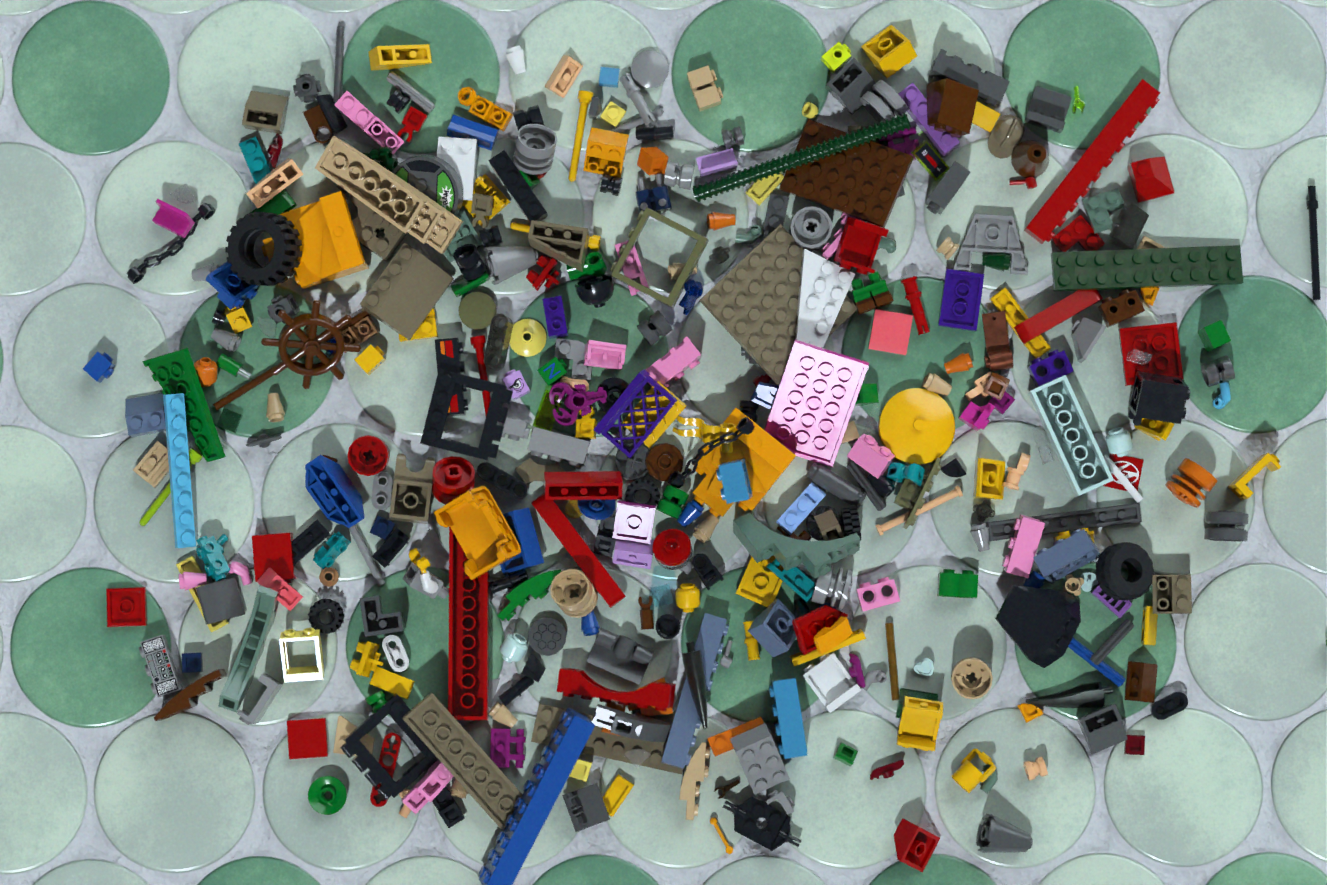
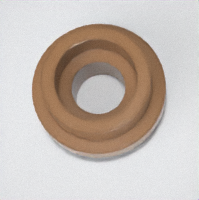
M328 567L321 571L319 578L324 586L331 587L338 582L339 574L334 568ZM328 573L332 574V579L330 581L326 580V575Z

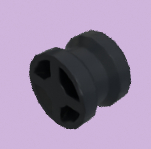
M398 89L390 96L386 104L393 106L399 114L409 104L410 98L404 97Z

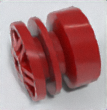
M369 435L359 437L353 441L347 455L352 469L358 474L365 476L376 475L382 472L388 465L390 457L389 449L385 442L378 437ZM371 450L373 451L374 459L367 461V457L364 454L365 452L369 453Z

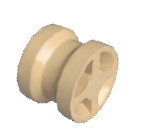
M948 236L936 251L944 254L945 259L949 260L960 245L954 244Z

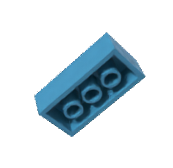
M796 678L772 681V685L769 686L770 697H774L775 704L772 705V713L774 717L777 716L778 724L774 725L776 736H780L781 743H777L779 755H783L784 759L807 756Z

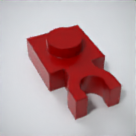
M411 106L401 122L405 127L397 135L401 138L403 133H408L409 137L406 141L410 143L413 139V132L419 133L428 115Z

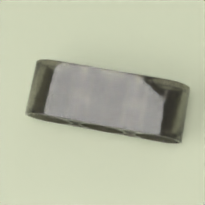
M496 314L492 318L484 355L485 365L495 371H499L505 366L513 328L512 320L504 314ZM505 319V326L499 328V322ZM498 338H501V345L496 347L495 341ZM497 356V357H498V362H497V364H496V365H492V364H491L492 359Z

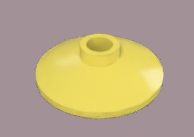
M522 319L516 322L511 327L508 335L512 350L524 357H531L540 353L547 339L543 326L533 319ZM530 334V340H524V335Z

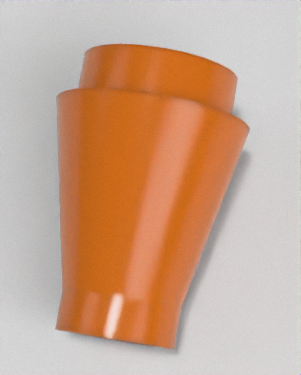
M718 212L707 214L708 229H713V231L735 225L736 223L735 214Z
M962 353L944 363L947 374L970 371L969 369L973 368V363L969 353Z

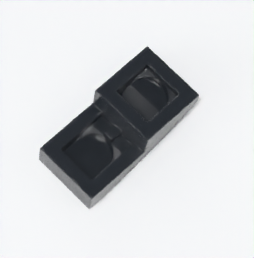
M614 515L601 520L593 553L612 557L616 539L612 538L615 523Z
M445 786L432 802L447 827L450 828L465 819V816Z

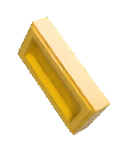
M619 774L602 797L608 814L611 817L614 816L634 784Z

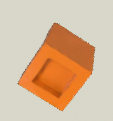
M644 147L640 149L637 165L648 175L665 174L669 157L658 147Z

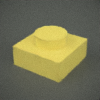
M610 101L600 118L617 128L626 111Z

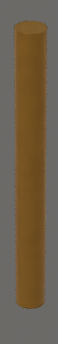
M885 623L892 700H900L893 623Z

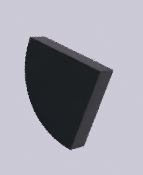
M956 458L940 469L945 475L950 477L966 475V472Z

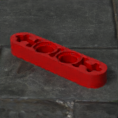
M389 733L385 736L379 757L380 765L392 778L394 777L402 739L397 733ZM392 736H395V740L398 741L397 744L393 745L392 749L396 750V754L390 751L385 752V747L387 749L390 748V743L387 740L392 738ZM385 755L393 757L394 762L392 765L387 766L383 763ZM376 786L372 787L371 803L376 807L384 806L388 799L380 801V804L377 803V799H374V796L378 795L379 792L376 790Z

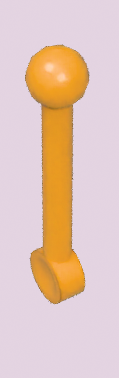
M712 817L710 823L714 825L722 839L726 852L728 854L733 853V847L729 846L717 824V819Z

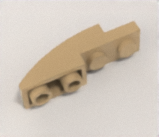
M702 742L692 755L682 779L679 800H687L686 820H694V816H698V804H695V796L699 797L700 785H696V781L704 782V777L708 778L709 766H705V758H709L710 747L706 746V742Z

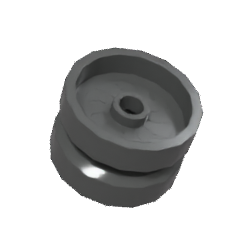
M1236 511L1205 512V522L1209 525H1217V527L1205 529V540L1248 541V531L1236 528V526L1248 524L1247 513H1237Z

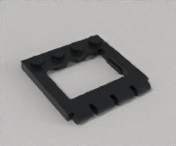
M439 369L420 444L487 461L489 457L496 459L499 445L492 444L493 440L501 441L504 427L497 425V422L505 423L509 408L503 407L502 403L510 405L513 391L506 390V385ZM455 383L482 392H492L479 448L454 440L441 439Z
M398 694L392 696L343 740L346 743L340 747L348 758H351L354 754L357 755L352 759V762L361 773L367 768L369 769L364 776L373 787L381 783L376 790L385 800L390 796L395 798L438 760L433 752L402 719L410 711V708ZM388 714L425 756L404 772L403 776L396 782L360 741L364 735L368 734L382 722Z

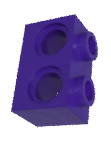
M562 296L542 299L549 339L568 336Z
M1058 349L1048 353V358L1042 360L1039 357L1030 362L1031 365L1027 369L1036 388L1074 371L1064 350L1061 352ZM1055 359H1060L1063 362L1061 369L1054 366L1053 362ZM1037 367H1043L1045 369V376L1041 377L1037 375Z

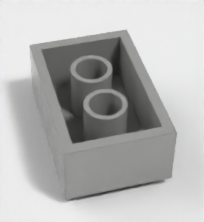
M766 723L730 738L754 795L790 779Z

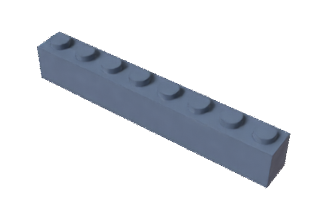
M705 613L695 644V651L701 650L706 691L710 692L713 680H710L712 672L716 673L718 662L715 659L717 654L721 655L724 643H721L722 635H727L729 625L726 624L727 619ZM687 676L661 761L663 764L684 769L685 765L689 766L691 755L688 754L689 748L694 747L697 736H694L695 728L699 729L701 724Z

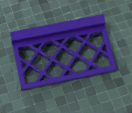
M645 369L637 374L593 429L598 434L606 437L629 458L635 454L677 402V399L649 376L650 373ZM648 382L654 386L655 394L645 395L644 386ZM660 396H665L671 401L667 407L659 406ZM646 397H655V408L646 407ZM635 398H642L643 408L634 409L633 400ZM656 410V421L648 422L647 411ZM643 411L644 422H635L634 412ZM630 412L631 423H622L621 415ZM635 425H645L646 433L637 436ZM622 426H632L633 436L624 437ZM611 427H619L620 437H613L608 433ZM626 439L634 440V448L631 452L625 447L624 440Z

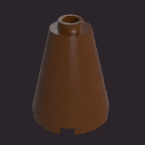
M1026 140L1014 148L1011 155V163L1018 175L1025 178H1035L1046 171L1049 165V154L1040 142Z

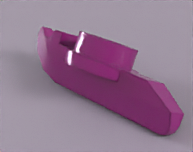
M849 654L851 657L849 662L852 663V666L849 667L850 675L852 678H856V682L861 688H865L866 684L860 659L855 654Z

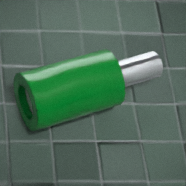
M224 353L221 354L216 362L218 367L235 377L239 374L249 380L252 374L242 369L243 364Z

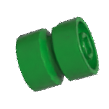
M666 485L663 492L664 499H660L656 510L679 519L683 510L681 505H685L689 494L673 486ZM672 497L676 499L675 503L670 501Z

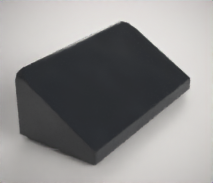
M332 95L317 96L316 99L334 133L346 129L347 124L339 109L334 106L335 102Z

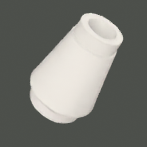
M520 45L506 49L507 54L505 56L515 75L526 72L523 49L521 50Z

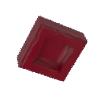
M1127 735L1128 740H1125L1124 754L1144 755L1145 736Z

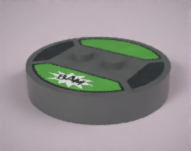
M419 155L401 162L392 171V173L457 217L463 203V187L457 172L446 161L432 155Z

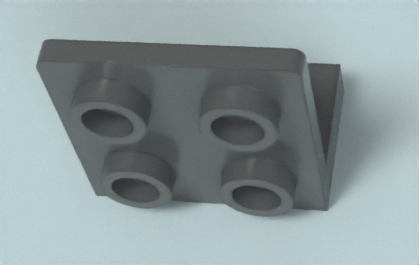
M1036 86L1024 122L1061 133L1064 129V121L1072 98Z

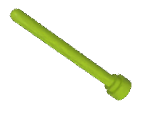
M193 448L189 450V463L191 467L193 464L199 463L203 458ZM170 482L139 521L141 526H145L170 495Z

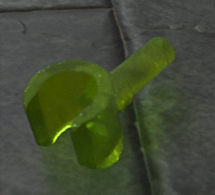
M1076 86L1074 87L1075 101L1072 112L1075 114L1076 108H1079L1082 114L1085 103L1080 98L1079 87Z

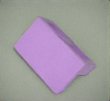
M733 148L696 158L701 177L738 167Z
M616 539L613 563L651 569L654 540L651 539V543L648 544Z

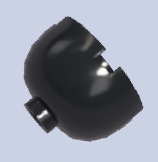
M610 274L602 275L603 278L592 276L577 282L578 285L575 284L579 299L587 305H594L595 308L606 305L605 302L612 297L614 292L612 276Z

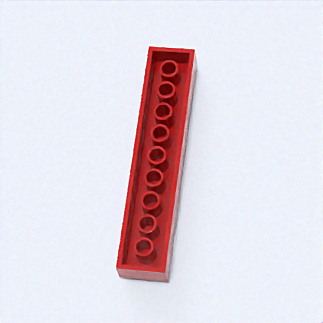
M449 527L448 711L456 720H488L489 571L473 580L466 575L464 564L468 561V558L451 527Z

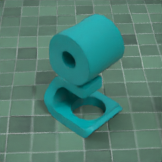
M891 462L886 478L899 483L906 478L921 486L925 469L914 463L905 466L902 463Z

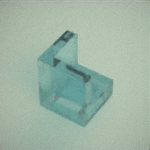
M669 584L651 588L655 607L674 603Z

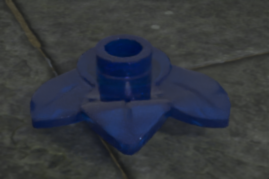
M689 279L684 283L686 293L679 303L681 307H684V315L692 311L696 299L700 298L703 293L702 283L695 282L693 279Z

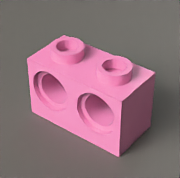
M889 577L878 579V584L871 585L870 582L860 584V588L856 589L862 612L900 602L894 579L889 580ZM883 586H889L892 589L889 597L882 594ZM865 591L873 593L872 601L867 602L863 599Z

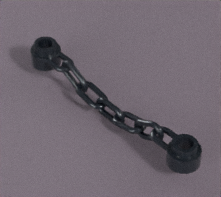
M203 203L198 208L199 213L191 218L195 222L194 227L185 238L181 237L161 255L146 258L138 268L135 266L130 268L127 272L128 279L133 284H136L143 279L145 274L142 271L146 267L150 268L159 265L168 256L176 255L183 248L186 239L194 234L198 221L201 218L208 220L214 215L216 210L211 204ZM176 244H177L178 246H180V247L173 253V250H171V249H172ZM156 258L158 262L149 265L148 260Z
M744 417L738 423V430L735 433L723 434L716 440L705 443L698 449L697 455L688 461L685 471L683 473L679 471L673 472L668 478V483L675 488H681L685 483V478L695 472L698 461L702 456L707 455L722 443L736 441L742 434L749 435L755 428L753 422L748 417ZM733 435V439L725 440V437ZM709 445L710 449L704 453L702 449ZM691 462L694 465L693 470L689 468Z

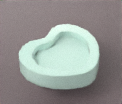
M1091 572L1081 574L1080 577L1084 579L1081 589L1085 592L1091 591L1092 587L1098 584L1096 574Z
M924 658L921 662L914 665V671L919 675L931 676L933 673L934 663L929 658Z

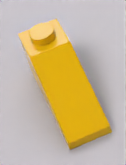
M429 44L376 46L368 52L371 70H390L432 63Z

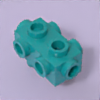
M222 534L217 541L214 536L209 538L203 536L196 540L198 543L196 553L205 564V572L216 582L225 579L230 571L223 556L224 549L222 545L228 540L225 534Z

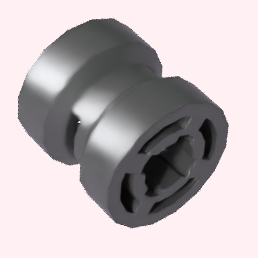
M736 126L732 130H721L726 149L731 148L735 144L738 146L744 144L740 126Z

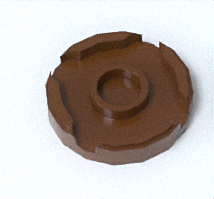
M668 443L657 444L647 453L645 459L646 469L654 479L668 481L673 472L679 471L681 473L683 456L674 445Z

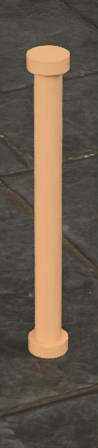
M956 486L954 490L923 504L921 509L917 508L915 515L918 516L957 496H963L959 486ZM910 511L882 525H875L879 535L881 536L884 534L883 532L906 522Z

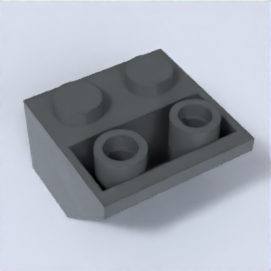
M853 58L826 84V89L853 115L863 105L860 98L867 91L874 93L872 87L876 83L868 71Z
M1115 704L1107 705L1077 718L1091 754L1128 740L1123 721Z

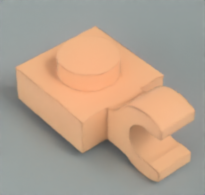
M991 371L973 382L976 387L965 394L968 401L974 399L979 394L983 398L988 396L983 391L992 374Z

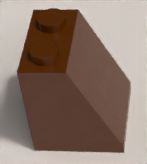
M948 78L927 84V125L933 126L936 131L949 132L951 136L957 138L970 134L979 90Z

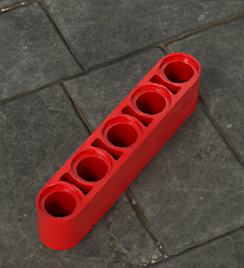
M1078 290L1018 324L1014 329L1023 344L1103 298L1098 290Z

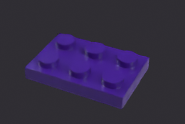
M946 269L938 326L977 331L984 274Z

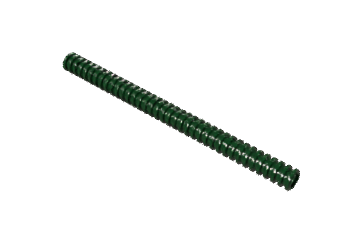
M903 113L902 116L891 117V120L885 119V122L880 121L879 124L868 125V128L863 127L862 130L857 129L856 132L851 131L850 134L847 132L845 136L840 135L839 138L836 136L833 140L831 138L828 139L829 141L827 142L824 140L822 144L819 142L816 146L813 144L810 148L808 146L804 150L801 148L799 152L796 150L793 154L790 152L787 156L786 154L783 157L778 156L776 160L773 158L772 161L761 162V165L755 164V167L744 168V171L738 170V173L727 174V177L721 176V179L716 178L715 181L704 182V185L693 186L694 196L698 202H701V199L706 200L707 197L718 196V193L723 194L724 191L729 192L730 189L733 191L736 187L739 189L741 185L744 187L747 183L750 185L753 181L754 183L757 180L762 181L764 177L767 179L770 175L773 177L774 174L785 173V170L796 169V166L802 167V164L808 165V162L813 163V160L819 161V158L825 159V156L830 157L831 154L842 153V150L848 151V148L853 149L854 146L865 145V142L870 143L871 140L876 141L877 138L880 140L883 136L886 138L888 134L893 135L894 132L897 134L900 130L902 132L905 131L904 129L906 128L909 130L911 125L908 116Z

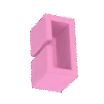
M863 434L857 439L847 457L878 479L884 474L895 455L891 453L889 448L878 446V443L872 436Z

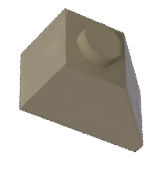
M832 509L814 516L823 541L843 538L841 528Z

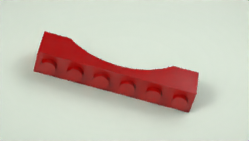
M560 668L557 692H562V696L574 697L575 694L581 695V699L592 700L595 697L600 698L599 701L611 703V700L618 701L619 705L629 706L630 703H635L638 708L655 706V710L667 711V708L673 707L676 684L656 681L636 691H616L598 684L584 670Z

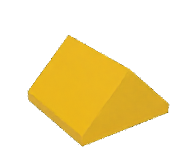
M977 458L975 460L973 498L1003 500L1004 461Z

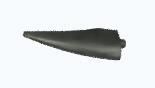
M693 641L686 643L687 653H682L692 698L703 729H706L707 695L701 650L695 651Z
M1101 682L1081 684L1058 693L1026 699V703L1055 708L1105 707L1104 694L1113 693L1112 686L1103 687Z

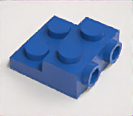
M226 262L208 274L205 280L219 292L217 298L230 310L234 307L239 309L245 303L246 298L251 300L257 295L259 285H251L240 280L237 277L238 273L232 272L230 268L232 264Z

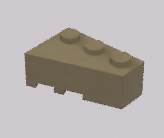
M531 220L528 234L530 246L583 272L590 238L588 228Z

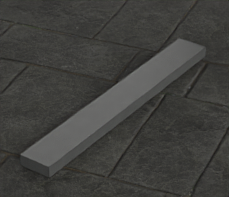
M1139 503L1031 516V518L1042 520L1045 523L1042 535L1075 531L1082 528L1091 529L1142 522ZM1016 519L986 522L989 527V541L1005 540L1014 537L1015 530L1013 527Z

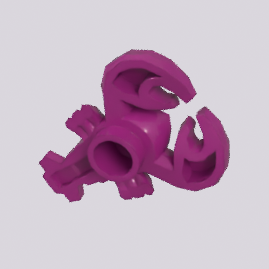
M564 382L555 383L549 392L551 404H554L556 395H558L557 403H559L564 395L567 394L568 396L564 404L567 408L571 409L570 413L566 409L559 407V411L562 412V415H559L554 408L553 416L560 425L569 426L577 420L580 410L581 416L591 413V404L598 400L602 403L606 402L607 393L603 390V387H599L597 392H586L585 384L574 385L577 390L574 391Z

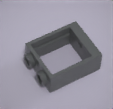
M955 161L925 203L927 209L934 214L939 213L941 215L969 176L970 171Z

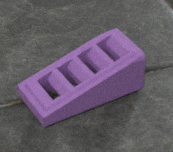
M1099 585L1091 592L1118 618H1121L1132 605L1129 600H1118L1112 606L1111 602L1114 599L1110 598L1107 601L1105 593L1101 596L1099 593L1102 589ZM1123 601L1126 604L1118 612L1116 608Z

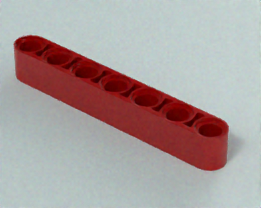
M544 493L532 501L531 504L609 607L612 608L626 597L556 503L553 500H545Z

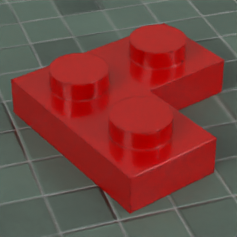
M1079 215L1051 239L1061 252H1066L1077 242L1085 251H1097L1105 244L1099 235L1094 233L1093 228L1082 215Z

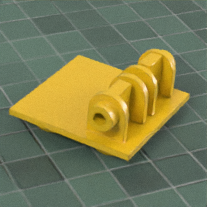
M486 174L482 177L479 176L475 180L473 194L493 196L492 215L486 216L489 221L506 207L510 201ZM463 200L462 205L475 218L476 214L471 213L472 201ZM479 220L478 223L482 227L483 223Z

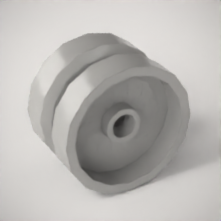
M879 80L872 87L874 93L867 91L860 98L866 110L879 123L880 121L885 122V119L891 120V117L895 118V115L902 116L908 110L904 100L883 80Z
M810 206L802 208L794 215L789 231L798 245L812 252L818 251L827 244L833 227L829 215L824 210ZM813 227L814 232L811 233L810 230L807 231V228Z

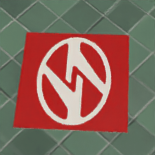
M1110 453V459L1138 491L1144 460L1129 456L1117 457V454ZM1111 472L1114 480L1103 486L1127 491Z

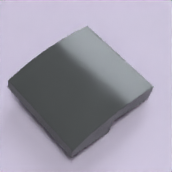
M235 577L196 587L206 625L245 615Z

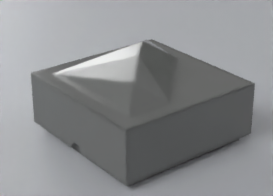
M593 96L588 115L589 118L596 120L597 116L601 113L602 106L600 98Z

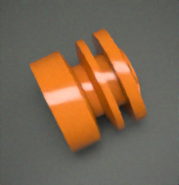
M1185 458L1177 468L1182 477L1173 474L1171 478L1174 482L1168 480L1165 486L1180 501L1198 508L1201 505L1198 499L1204 500L1206 498L1200 490L1210 492L1218 481L1203 467Z

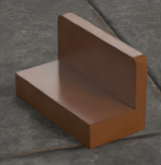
M1128 661L1125 700L1154 703L1157 664Z

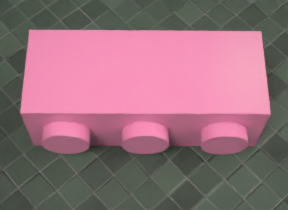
M1021 514L1019 519L1016 518L1013 527L1015 530L1014 537H1010L1008 542L1010 550L1008 556L1005 555L1002 562L1005 572L1029 578L1034 561L1033 557L1036 555L1045 526L1042 520Z

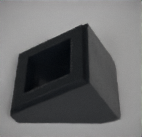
M531 653L521 674L539 682L546 668Z

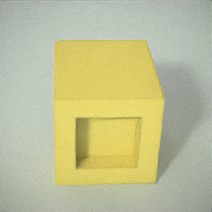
M578 759L569 777L587 782L592 762Z

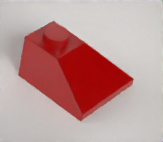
M1165 157L1148 158L1132 162L1128 165L1127 168L1137 203L1175 193Z
M902 818L894 833L897 859L923 872L940 838Z

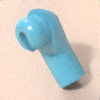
M1229 382L1219 384L1220 394L1212 402L1216 409L1224 408L1231 400Z

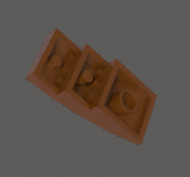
M215 670L184 688L154 717L155 721H162L197 706L195 698L211 692L210 683L227 677L225 670Z

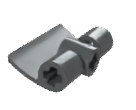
M601 628L587 662L639 685L654 650L642 646L626 636H619Z

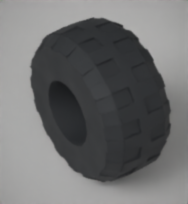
M1130 542L1108 546L1099 555L1095 567L1098 585L1107 596L1115 600L1127 601L1141 597L1151 586L1154 575L1153 563L1148 553L1141 546ZM1122 563L1128 568L1129 575L1127 580L1121 574Z

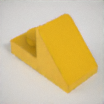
M1142 418L1141 424L1139 426L1134 425V427L1158 441L1161 439L1166 441L1175 424Z

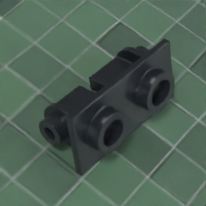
M396 528L372 557L385 568L387 565H390L389 563L405 544L409 543L410 538L400 529Z

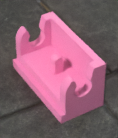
M588 340L585 345L583 365L621 370L622 364L624 365L626 345Z

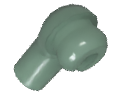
M753 225L746 234L736 233L735 243H754L761 236V227Z
M881 238L877 250L882 248L886 249L888 253H893L896 250L895 242L891 239Z
M985 765L983 767V772H985L990 767V765ZM996 769L980 787L987 794L998 780Z

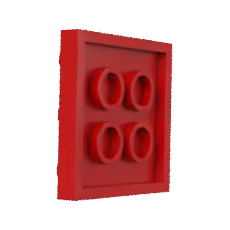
M1177 322L1118 329L1125 386L1134 384L1136 371L1184 379Z

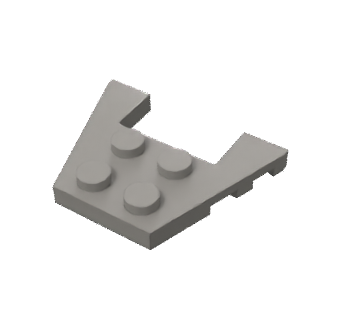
M974 214L953 270L970 272L972 252L1011 254L1010 274L1028 275L1013 216Z

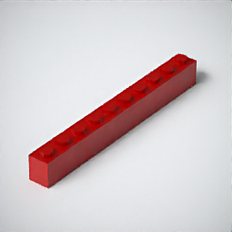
M1142 79L1028 224L1024 230L1041 244L1045 240L1049 242L1055 235L1053 232L1055 227H1061L1067 219L1064 217L1068 211L1072 213L1077 207L1078 203L1076 200L1080 196L1084 198L1090 190L1087 186L1091 181L1095 183L1102 175L1099 172L1101 168L1109 166L1113 161L1112 154L1115 151L1119 153L1125 145L1123 140L1126 136L1130 138L1137 130L1134 128L1137 122L1142 123L1148 116L1146 113L1148 108L1151 107L1153 109L1160 99L1157 97L1160 92L1145 80Z

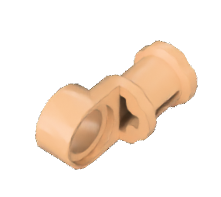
M1021 453L1017 467L1007 468L1008 475L1002 486L1019 490L1020 477L1026 472L1031 455Z

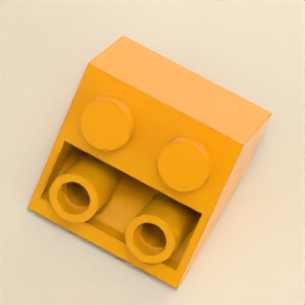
M592 127L588 138L583 171L601 175L608 174L611 177L621 178L629 135Z

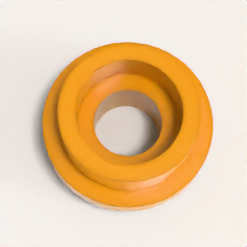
M471 87L462 88L458 92L459 102L464 106L472 105L476 100V91Z

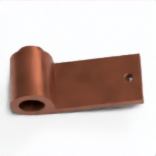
M1005 311L982 314L987 357H984L985 368H989L990 371L1013 368V356L1009 348Z

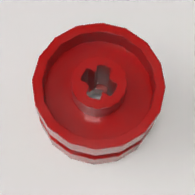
M455 456L446 457L438 461L433 467L432 492L434 497L446 505L467 491L474 489L475 470L473 465L468 460Z

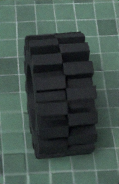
M637 479L627 487L625 492L626 502L638 503L635 500V493L639 489H645L650 493V499L645 505H658L660 494L657 486L652 481Z
M857 507L841 508L844 537L857 533L861 541V528Z
M331 599L316 601L308 613V620L312 628L315 630L320 629V633L325 634L336 632L341 627L345 617L340 604ZM323 609H330L334 614V618L329 624H324L319 619V614Z

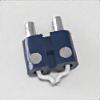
M662 174L655 175L657 187L645 190L643 178H637L639 191L635 192L639 213L641 210L645 211L647 207L655 212L663 211L661 215L664 216L667 210L672 209L668 186L663 185Z

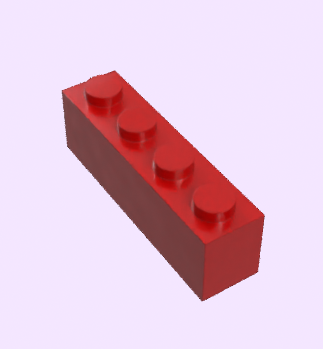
M621 471L544 472L543 489L545 500L622 499L623 482Z

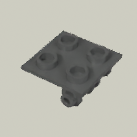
M597 783L562 795L575 832L610 820Z

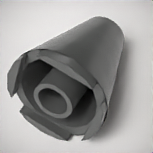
M992 814L983 816L982 819L985 822L983 825H979L976 845L980 846L978 851L983 853L1027 852L1028 849H1031L1033 839L1030 833Z

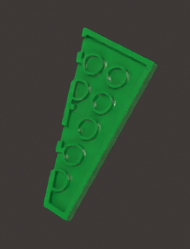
M188 348L142 361L145 367L148 366L152 371L154 381H158L163 388V395L184 393L187 432H191L194 436L195 444L205 460L210 462L226 457Z

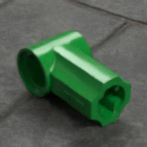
M591 252L586 256L583 272L566 265L571 280L591 274L594 277H600L607 271V266L599 252Z

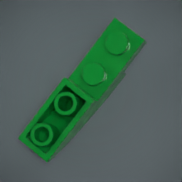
M562 571L545 572L521 583L505 596L510 603L497 616L502 621L505 619L509 621L516 614L514 610L519 605L524 607L530 601L528 598L530 595L535 600L538 597L543 599L549 593L547 589L551 586L555 576Z

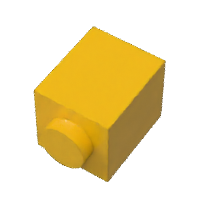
M370 344L354 360L370 375L385 361L383 357L385 353L378 346L374 348Z

